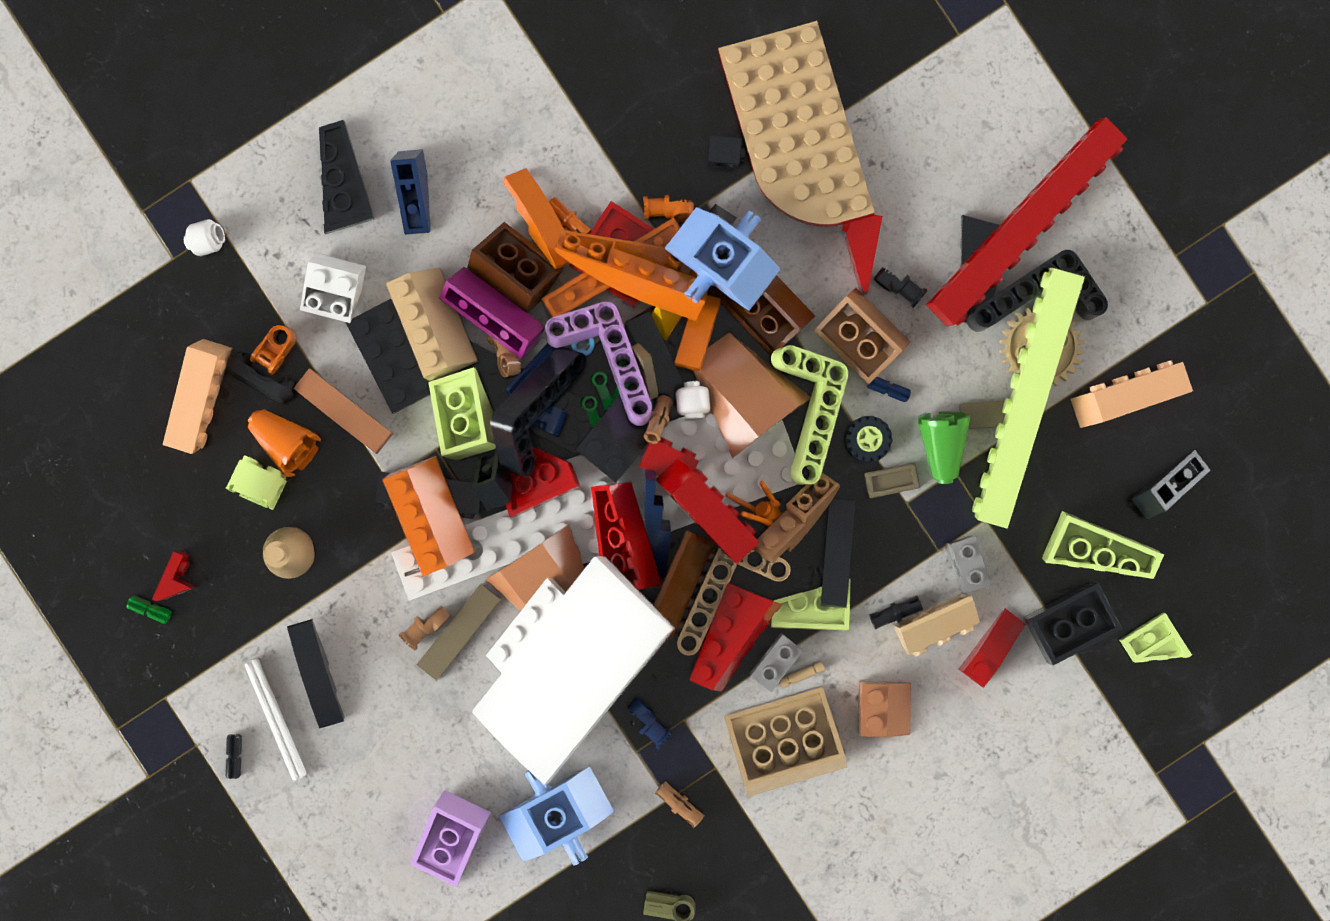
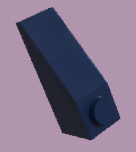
M423 149L398 151L390 160L404 234L430 233L428 174Z

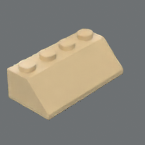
M440 268L411 272L386 283L422 375L430 382L478 362L459 313L439 299L446 282Z

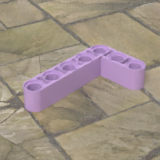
M601 302L549 319L545 325L546 341L552 347L559 348L595 336L600 337L630 422L637 426L647 424L652 412L651 401L617 307L611 302ZM610 314L613 318L605 321L600 316ZM579 321H584L588 323V326L578 328L575 324ZM561 329L563 334L554 336L551 334V331ZM618 337L621 341L617 344H612L608 339ZM619 360H626L630 364L627 367H619L616 363ZM634 383L638 388L634 391H629L625 388V385ZM640 406L646 409V413L638 415L634 413L633 409Z

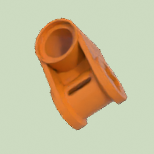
M282 325L272 327L252 353L250 361L259 363L268 370V374L273 375L280 368L285 357L296 342V334L293 329ZM284 330L287 333V341L281 345L277 341V335L280 331Z

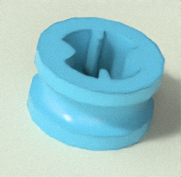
M589 338L590 343H588V346L590 348L586 351L583 348L578 350L576 348L579 345L578 343L571 344L572 349L588 356L594 350V339Z

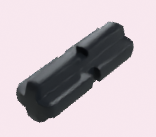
M229 734L226 738V755H228V758H226L225 776L229 779H237L241 776V758H239L242 750V736L240 734Z

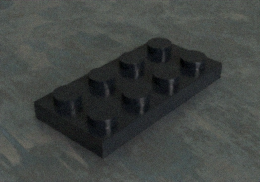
M392 299L352 318L350 323L345 322L392 414L431 395L430 381L422 375Z

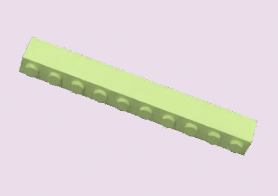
M1050 268L1049 272L1043 274L1040 287L1044 289L1041 298L1037 297L1034 303L1033 312L1036 313L1034 322L1028 324L1025 338H1028L1026 348H1021L1017 362L1021 363L1018 373H1014L1011 379L1010 388H1013L1011 397L1006 398L1003 405L1002 413H1005L1003 424L999 423L996 428L995 438H998L996 447L990 449L987 462L990 463L988 473H983L980 481V487L983 488L980 498L976 497L973 504L972 512H975V518L979 521L1008 529L1085 278L1083 276L1055 268Z

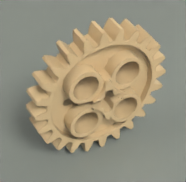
M1028 307L1024 309V316L1019 312L1015 314L1017 322L1013 320L1007 322L1011 329L1002 330V333L1007 338L999 340V343L1006 346L999 353L1006 354L1007 356L1001 363H1009L1011 365L1007 369V373L1012 371L1018 373L1021 363L1017 362L1019 349L1026 347L1028 338H1025L1028 324L1034 322L1036 315ZM1076 321L1070 323L1052 382L1054 386L1059 385L1058 378L1063 381L1068 380L1066 372L1070 374L1076 372L1072 367L1073 364H1081L1076 355L1084 354V351L1077 349L1078 345L1083 344L1084 341L1077 340L1076 338L1082 331H1074L1072 329L1077 323Z

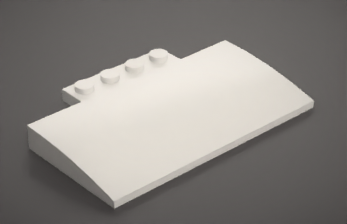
M595 556L567 592L553 578H547L486 655L502 674L472 712L519 762L544 785L548 784L674 630V627L606 557Z

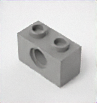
M967 536L946 543L963 593L968 594L992 586L976 536Z
M780 633L749 674L772 692L803 650Z

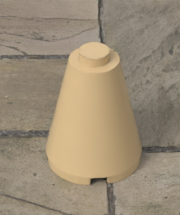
M283 527L271 533L265 541L263 559L267 568L276 576L281 578L298 577L306 573L314 562L313 542L310 536L301 529Z

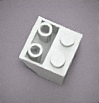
M316 253L308 261L300 310L350 323L362 291L366 266Z

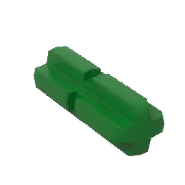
M131 596L127 602L128 609L142 615L147 614V617L166 624L170 620L171 610L156 604L151 605V602L138 596Z

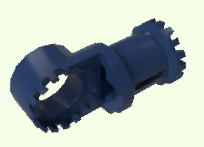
M635 698L627 707L630 713L633 712V716L637 715L636 718H639V721L644 723L639 733L649 737L656 744L655 747L657 749L667 741L665 738L669 739L673 731L665 729L657 722V717L653 714V711L640 699Z

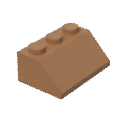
M857 288L853 289L814 329L868 384L911 342Z

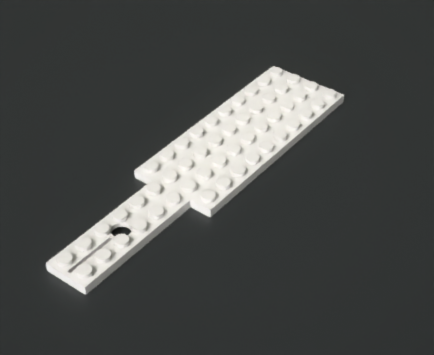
M711 410L705 414V418L685 420L684 417L670 421L667 427L663 429L661 437L673 442L672 448L681 452L683 447L696 453L695 459L699 460L696 468L708 478L705 482L709 488L714 486L724 496L721 501L726 506L728 504H731L734 508L741 506L725 496L727 492L748 503L765 497L766 494L759 484L760 481L765 482L772 494L797 485L790 476L795 453L783 420L757 438L749 447L733 459ZM649 442L616 482H632L645 529L643 498L645 469L640 468L639 464ZM579 455L566 461L572 463L581 487L516 517H510L508 510H504L464 525L470 540L474 539L482 544L483 553L478 559L470 560L465 557L444 569L422 576L410 546L391 552L408 600H413L510 564L568 524H570L575 544L579 548L582 563L590 562L595 556H599L591 487L613 484L615 482L584 456ZM656 482L655 495L663 496L662 520H670L671 531L695 523L688 516L689 513L683 510L670 497L671 494Z

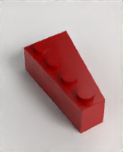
M677 458L656 479V482L671 494L670 497L683 510L689 513L688 516L702 530H705L706 535L726 556L738 564L759 544V541L753 536L756 531L746 521L741 523L738 520L739 512L731 504L726 506L721 501L724 496L714 486L709 488L705 482L708 478L698 468L693 471Z
M632 482L592 486L599 556L606 557L637 590L662 585Z
M727 583L690 681L710 690L723 691L741 665L742 659L747 652L751 651L756 639L762 631H765L770 623V619L783 604Z

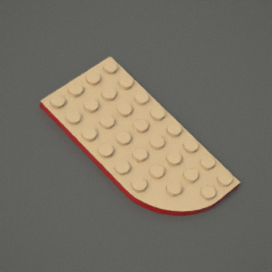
M818 22L807 23L718 48L756 183L765 198L777 210L789 218L807 225L819 227L838 226L874 216L873 204Z

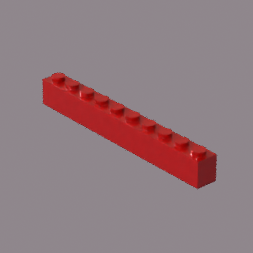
M1107 117L1096 121L925 305L946 326H953L955 324L958 326L963 323L969 316L967 311L972 306H978L986 298L984 293L990 287L994 288L1002 281L1004 271L1007 268L1010 270L1015 267L1021 260L1019 255L1024 250H1030L1038 242L1036 237L1042 231L1045 233L1054 225L1055 221L1053 219L1056 215L1067 211L1072 205L1070 200L1076 194L1078 196L1081 195L1089 187L1087 182L1093 176H1099L1106 169L1105 163L1108 159H1114L1122 152L1124 148L1121 145L1127 138Z

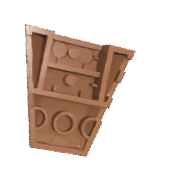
M730 332L707 348L701 371L692 370L700 386L709 389L710 410L717 420L723 439L725 438L732 459L790 413L792 414L807 403L811 396Z
M570 524L485 580L520 612L547 578H553L567 592L585 569L580 557L579 548L573 539Z

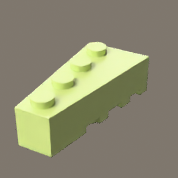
M1062 511L1042 559L1046 563L1063 564L1071 567H1083L1154 579L1164 554L1154 548Z

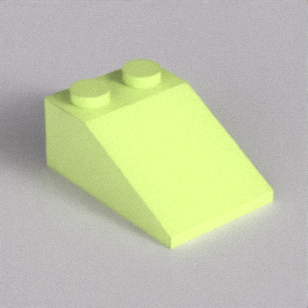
M473 367L429 382L441 455L457 461L496 449L490 426L493 410L476 368Z

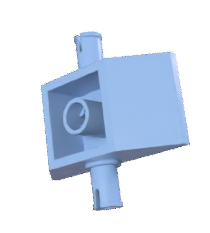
M696 207L665 247L666 251L698 274V277L684 293L689 299L692 297L693 302L699 303V300L708 288L715 286L746 310L750 311L779 273L780 268L760 246L747 238L757 224L761 222L759 216L755 215L753 217L754 212L748 210L734 228L719 216ZM718 254H728L727 260L718 259Z
M588 766L553 786L544 785L529 770L526 771L524 775L535 792L534 796L499 815L523 862L543 855L560 845L565 847L573 865L579 864L580 860L583 862L588 856L577 837L614 813V809L591 767ZM555 810L561 813L559 821L556 818H550L552 811Z

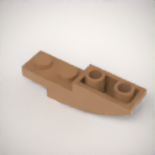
M821 473L816 483L805 485L786 504L787 510L757 539L759 544L753 550L772 564L786 550L790 552L826 510L839 490L840 485Z

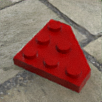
M532 446L535 456V467L531 475L522 477L509 472L513 484L511 501L506 504L509 516L516 517L581 487L572 463Z

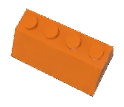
M436 456L390 473L383 478L422 576L444 569L475 553Z

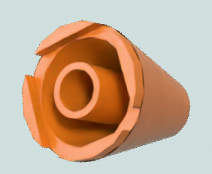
M265 409L257 410L248 419V429L279 471L286 477L294 476L295 474L292 472L297 468L302 471L312 461L319 449L316 446V442H321V439L316 433Z

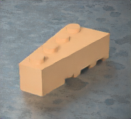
M202 339L187 347L163 445L190 454L204 447L207 440L205 432L213 417L214 404L227 367V361L231 355V347L206 339Z
M1172 360L1158 364V370L1151 372L1150 368L1134 372L1136 376L1134 378L1128 379V376L1125 375L1113 379V385L1106 387L1105 383L1090 387L1091 392L1071 398L1080 428L1102 423L1193 392L1184 363L1181 362L1173 365Z

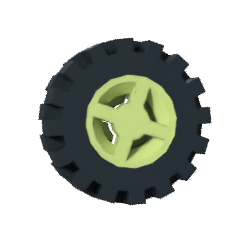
M864 416L856 419L850 424L845 434V444L848 452L855 459L862 462H875L882 459L890 451L893 442L892 432L888 424L874 416Z

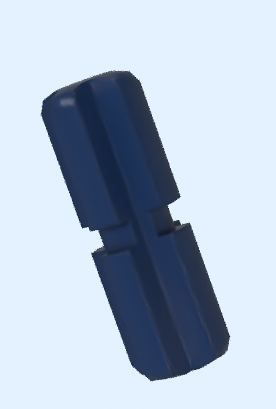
M876 377L870 384L867 383V388L881 394L887 393L889 397L902 402H907L911 395L910 389L895 383L890 384V381L880 377Z

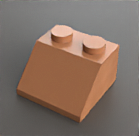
M859 681L858 734L864 737L910 735L911 683Z

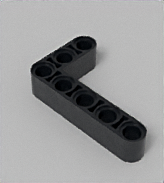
M1063 250L972 310L967 317V324L975 332L984 331L1042 293L1044 288L1040 287L1041 279L1039 273L1049 272L1050 268L1085 277L1075 307L1076 312L1081 318L1092 320L1104 314L1108 308V301L1078 255L1072 250ZM1060 258L1067 262V269L1061 266ZM1019 285L1026 288L1027 296H1023L1019 292ZM999 299L1005 301L1007 305L1006 310L999 307ZM1089 301L1095 304L1096 312L1089 308ZM978 313H982L985 316V324L978 320Z
M565 347L556 348L495 410L491 417L490 426L500 466L503 470L522 477L531 475L535 467V456L528 428L582 373L586 364L585 354Z

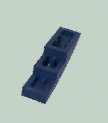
M645 470L643 498L646 532L659 577L665 578L671 535L670 520H662L663 496L655 495V471Z

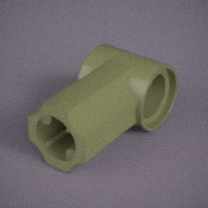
M647 891L643 914L673 919L675 921H691L695 914L696 903L688 895L675 896ZM686 904L690 907L691 911L688 914H681L678 912L677 906Z

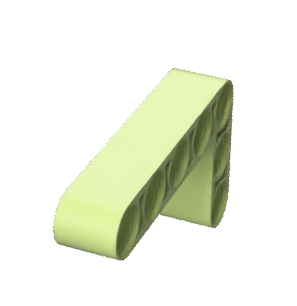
M789 345L776 349L772 353L771 363L774 368L815 383L790 471V476L794 483L808 485L816 483L821 476L847 383L848 369L845 364ZM784 352L790 357L788 365L782 359ZM807 360L813 364L812 372H809L806 368ZM831 368L836 372L835 380H832L830 377ZM824 393H827L830 398L828 405L823 402ZM818 417L823 422L821 430L816 426V419ZM811 442L816 446L814 455L809 451V444ZM804 467H807L809 470V477L807 479H804L802 476V469Z

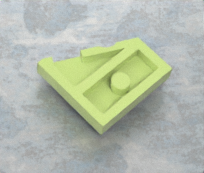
M1163 612L1120 639L1121 644L1135 663L1192 656L1168 616Z

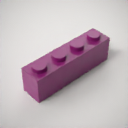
M461 268L445 282L439 299L520 359L539 343L545 326L467 268Z

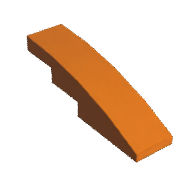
M527 168L505 176L503 183L517 201L516 209L529 225L528 233L555 270L570 264L571 262L555 252L561 230H564Z

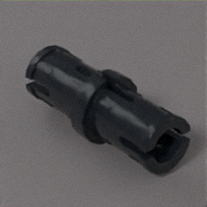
M916 595L897 604L893 602L890 604V607L871 613L869 617L876 630L895 621L899 623L902 621V618L923 611V607L919 597Z

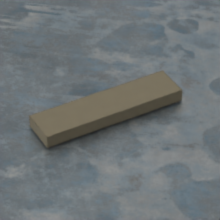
M481 583L416 665L437 681L501 601V598Z

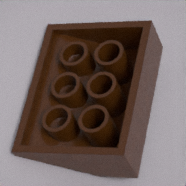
M689 530L684 532L653 603V607L674 627V630L668 636L672 638L675 632L681 633L686 621L682 619L685 609L691 610L696 596L692 595L696 585L701 587L706 576V572L702 571L706 561L711 563L717 551L713 547V541Z

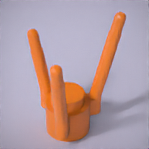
M760 481L759 484L770 502L762 501L756 507L728 492L725 494L727 498L756 514L743 511L741 512L742 517L765 524L768 527L782 515L781 510L778 508L781 503L775 499L764 481Z

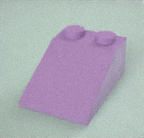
M444 790L431 812L411 865L457 887L491 812Z

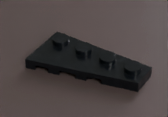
M341 120L319 127L324 234L375 220L345 121Z
M965 215L961 216L960 267L999 226L998 224ZM990 287L984 293L986 298L978 306L994 296L996 287ZM972 306V307L967 311V313L969 314L972 310H974V309L977 308L978 306H976V307ZM978 313V320L985 324V316L982 313Z

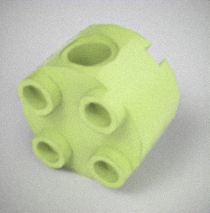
M244 456L243 460H239L226 489L233 493L236 491L240 493L239 496L273 510L287 482L285 480L286 476L281 471L270 466L265 470L262 468V465L258 464V461Z

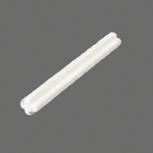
M253 659L247 662L245 667L291 777L294 781L306 776V770L259 659Z

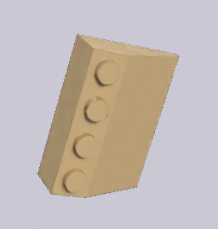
M823 687L724 716L748 797L847 768L846 756Z

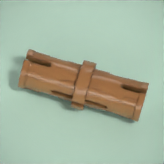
M659 396L655 409L651 412L649 425L644 434L645 440L649 443H659L663 429L669 423L668 415L673 406V400L668 396Z
M666 781L655 792L672 808L671 811L674 814L678 813L693 828L705 816L687 801L688 797L680 795Z

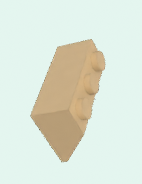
M962 593L906 618L899 623H895L893 626L905 652L908 655L913 653L914 656H918L928 651L927 646L934 643L940 646L951 641V636L958 632L961 635L975 630L974 625L980 623L972 596Z

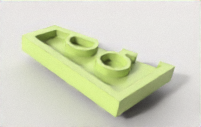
M850 579L847 608L821 606L822 587L774 600L783 605L771 618V628L849 631Z

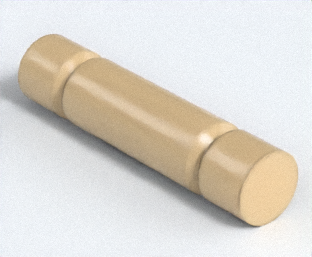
M817 662L814 665L789 674L787 677H783L780 680L782 689L790 686V684H795L816 675V673L825 671L822 662Z

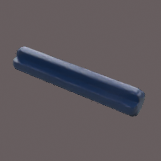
M547 342L507 387V394L510 396L556 348Z

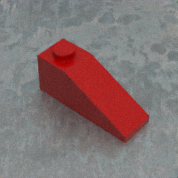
M879 215L849 222L842 226V232H846L845 242L859 291L863 295H866L869 291L883 217Z
M1004 608L958 670L984 688L1001 666L1026 624Z

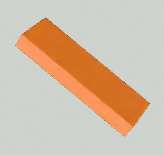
M707 295L697 320L688 318L675 359V366L701 371L721 305V298Z

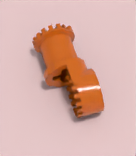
M665 195L664 198L652 199L643 196L645 220H648L649 217L665 216L666 218L674 217L676 222H685L694 211V203L689 200L688 202L687 200H684V202L682 200L669 202V195Z

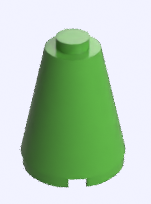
M943 411L931 417V413L918 416V425L932 478L937 479L940 484L953 483V479L959 476L970 424V415L966 416V413Z

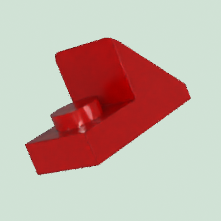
M181 551L173 552L152 598L153 600H165L197 587L179 579L180 576H184L188 569V554Z

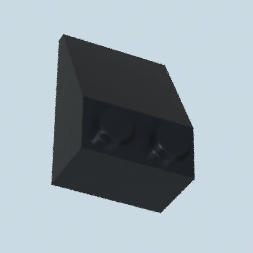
M619 394L574 449L616 483L648 444L644 434L649 422L642 426L631 423ZM640 406L633 409L634 413L638 415L646 413V409Z

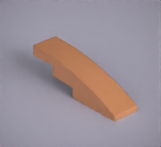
M310 368L294 387L303 397L376 454L380 452L393 435L391 431Z

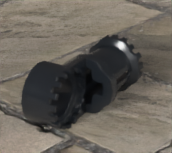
M882 267L873 278L874 281L886 291L903 296L911 303L910 306L914 308L928 290L916 285L910 280L911 276L908 274L900 281L898 277L892 275V272L888 273L889 270Z

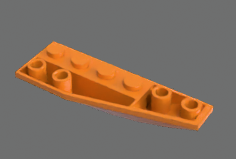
M561 230L555 252L579 269L635 299L683 317L697 320L705 303L708 290L699 300V303L693 302L692 297L689 299L684 293L698 277V274L666 251L665 247Z

